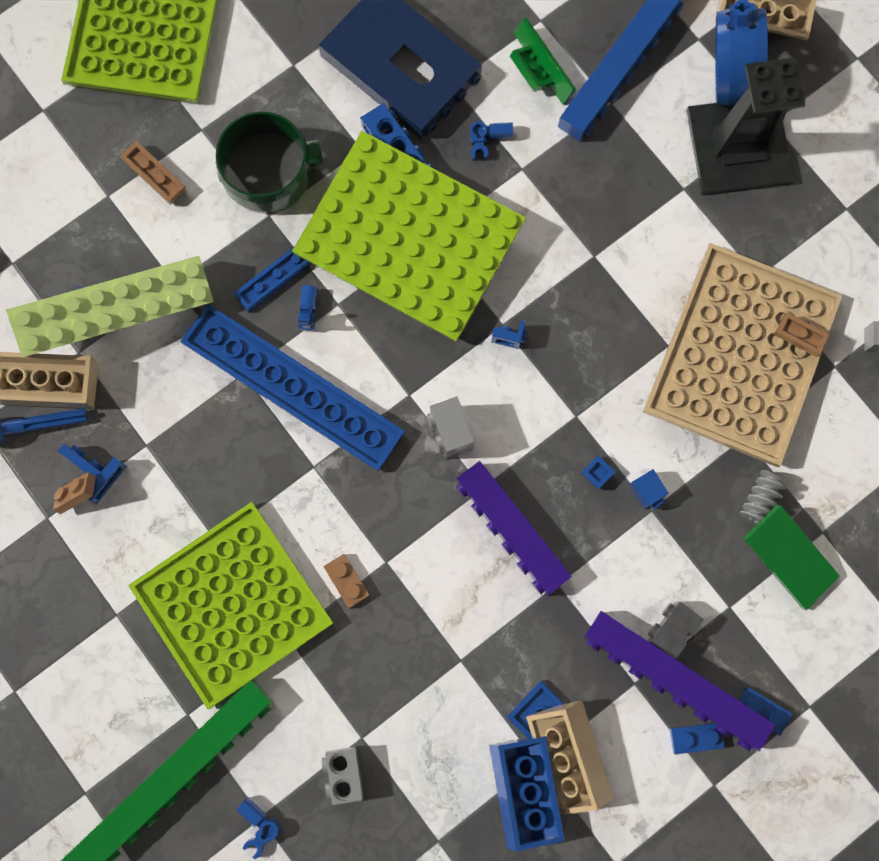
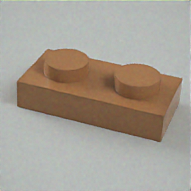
M786 312L773 335L817 357L820 355L830 334Z
M87 472L79 478H75L67 485L60 487L54 494L53 511L62 514L92 497L96 476Z
M345 554L323 566L349 609L370 596Z

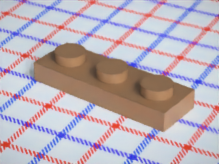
M137 141L120 156L169 205L187 190L173 174Z

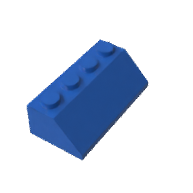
M546 736L511 740L489 745L507 849L518 852L565 841Z

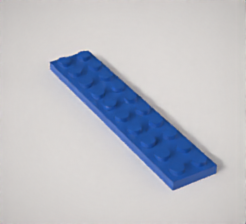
M209 304L205 306L180 341L190 350L377 472L380 471L405 433L397 425Z

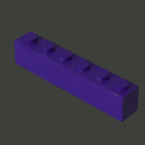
M478 461L457 478L456 482L459 485L456 486V489L464 498L468 496L474 503L471 505V508L479 517L483 515L489 522L486 524V527L493 536L498 534L504 541L501 546L509 556L514 554L519 560L516 563L524 575L529 573L534 579L532 585L540 595L542 593H545L546 596L550 595L572 577L481 461Z

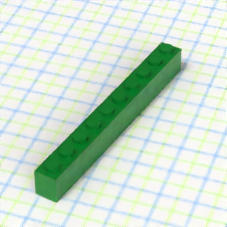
M250 680L61 861H115L121 855L118 851L125 844L128 847L140 837L138 831L142 827L146 826L149 828L159 819L157 813L163 807L168 810L178 800L176 795L182 789L185 792L188 791L197 782L195 777L201 771L205 774L216 764L213 759L220 753L224 756L235 746L232 741L240 735L243 738L252 730L253 726L251 723L257 717L262 720L272 710L270 705L274 701L255 680Z

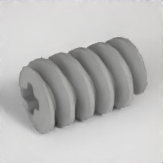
M766 470L760 471L761 477L756 479L757 485L751 489L753 494L747 496L748 502L742 506L745 511L739 512L740 516L757 524L771 511L769 509L770 506L775 507L778 505L774 498H783L778 490H787L779 476Z

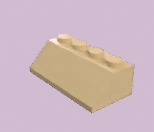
M719 0L717 12L730 8V5L735 4L737 0ZM747 0L749 3H755V7L766 9L767 32L806 41L809 39L817 0Z
M582 700L558 705L526 717L532 737L546 736L560 815L596 811L614 799Z

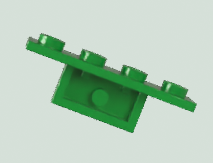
M527 17L523 18L513 33L522 45V48L513 50L509 57L533 92L551 87L562 105L566 104L576 88Z

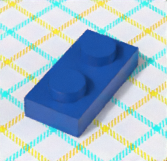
M748 687L745 688L739 699L741 703L775 724L772 730L773 733L779 736L782 735L792 713Z
M714 723L669 728L673 754L675 755L725 748L723 735L715 730L717 725Z

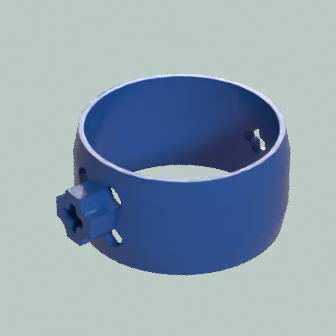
M737 0L735 4L730 5V8L716 12V105L735 106L749 88L745 65L747 63L767 61L766 9L755 7V3H749L747 0Z

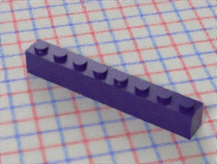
M602 611L598 613L584 635V638L588 640L586 644L597 652L600 649L604 650L609 654L607 657L609 660L619 666L621 663L625 664L630 668L628 672L641 680L645 677L652 682L650 687L661 694L666 691L673 696L671 701L682 708H685L687 705L695 711L693 715L701 721L707 723L710 720L717 725L716 731L726 737H729L731 734L739 740L737 744L748 752H751L752 749L760 751L775 727V724Z

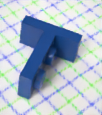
M63 444L58 450L59 453L85 473L89 472L96 476L93 495L88 499L95 504H98L127 467V465L115 457L112 458L105 468L94 459L89 462L83 457L85 452L76 445L69 447Z

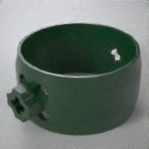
M264 111L248 113L231 122L218 140L215 155L218 178L228 195L245 209L263 214L280 212L294 205L303 196L309 185L312 167L324 165L319 139L306 142L299 129L287 118L276 113ZM268 133L282 135L295 142L303 151V162L298 174L288 185L278 191L269 194H251L234 187L226 178L227 163L232 152L240 143L252 136Z

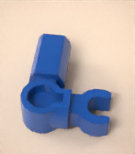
M480 121L474 122L470 127L471 144L474 145L471 150L472 161H475V154L479 151L483 152L484 160H487L488 149L484 146L487 143V137H490V140L513 138V122L489 123V126Z
M302 286L300 313L298 315L299 330L314 331L318 293L316 286Z
M247 797L236 811L254 828L256 826L259 828L255 833L256 838H250L243 846L244 850L250 845L256 846L257 852L252 858L257 859L262 854L264 845L267 846L277 837L281 826L275 818L268 819L265 816L266 813Z

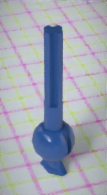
M86 409L2 421L0 418V443L3 442L5 435L85 423L88 420Z

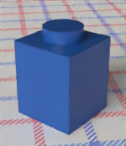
M654 469L629 484L644 509L649 506L653 509L665 503L664 497L669 494Z

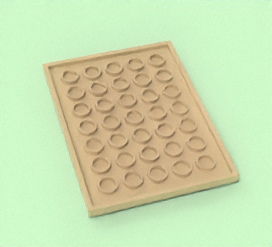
M709 243L642 412L775 467H780L822 351L819 356L815 357L773 334L786 312L829 334L843 295Z

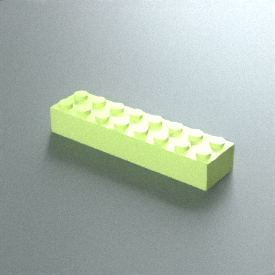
M195 256L6 309L21 356L26 357L214 301L200 256Z

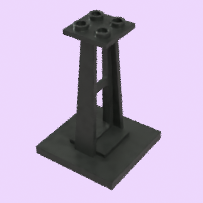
M797 58L747 63L745 70L749 88L735 106L709 103L687 107L686 112L701 195L793 184L795 180L783 120L788 109L802 108L806 105Z

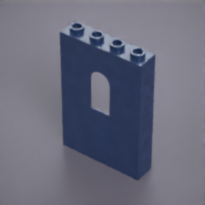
M361 0L318 44L322 58L379 105L384 103L387 109L391 108L398 120L421 139L426 134L430 135L436 129L437 122L441 118L445 119L452 111V106L456 102H461L465 98L467 90L471 86H476L482 78L481 63L403 0ZM405 45L431 66L434 76L428 83H417L390 61L391 58Z

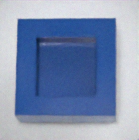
M597 455L580 474L599 490L615 471Z

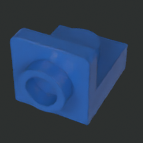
M520 321L518 333L513 332V329L509 327H494L491 343L519 349L520 342L525 343L528 329L524 328L525 321Z

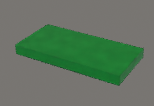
M776 505L743 538L804 610H807L840 577L781 505Z

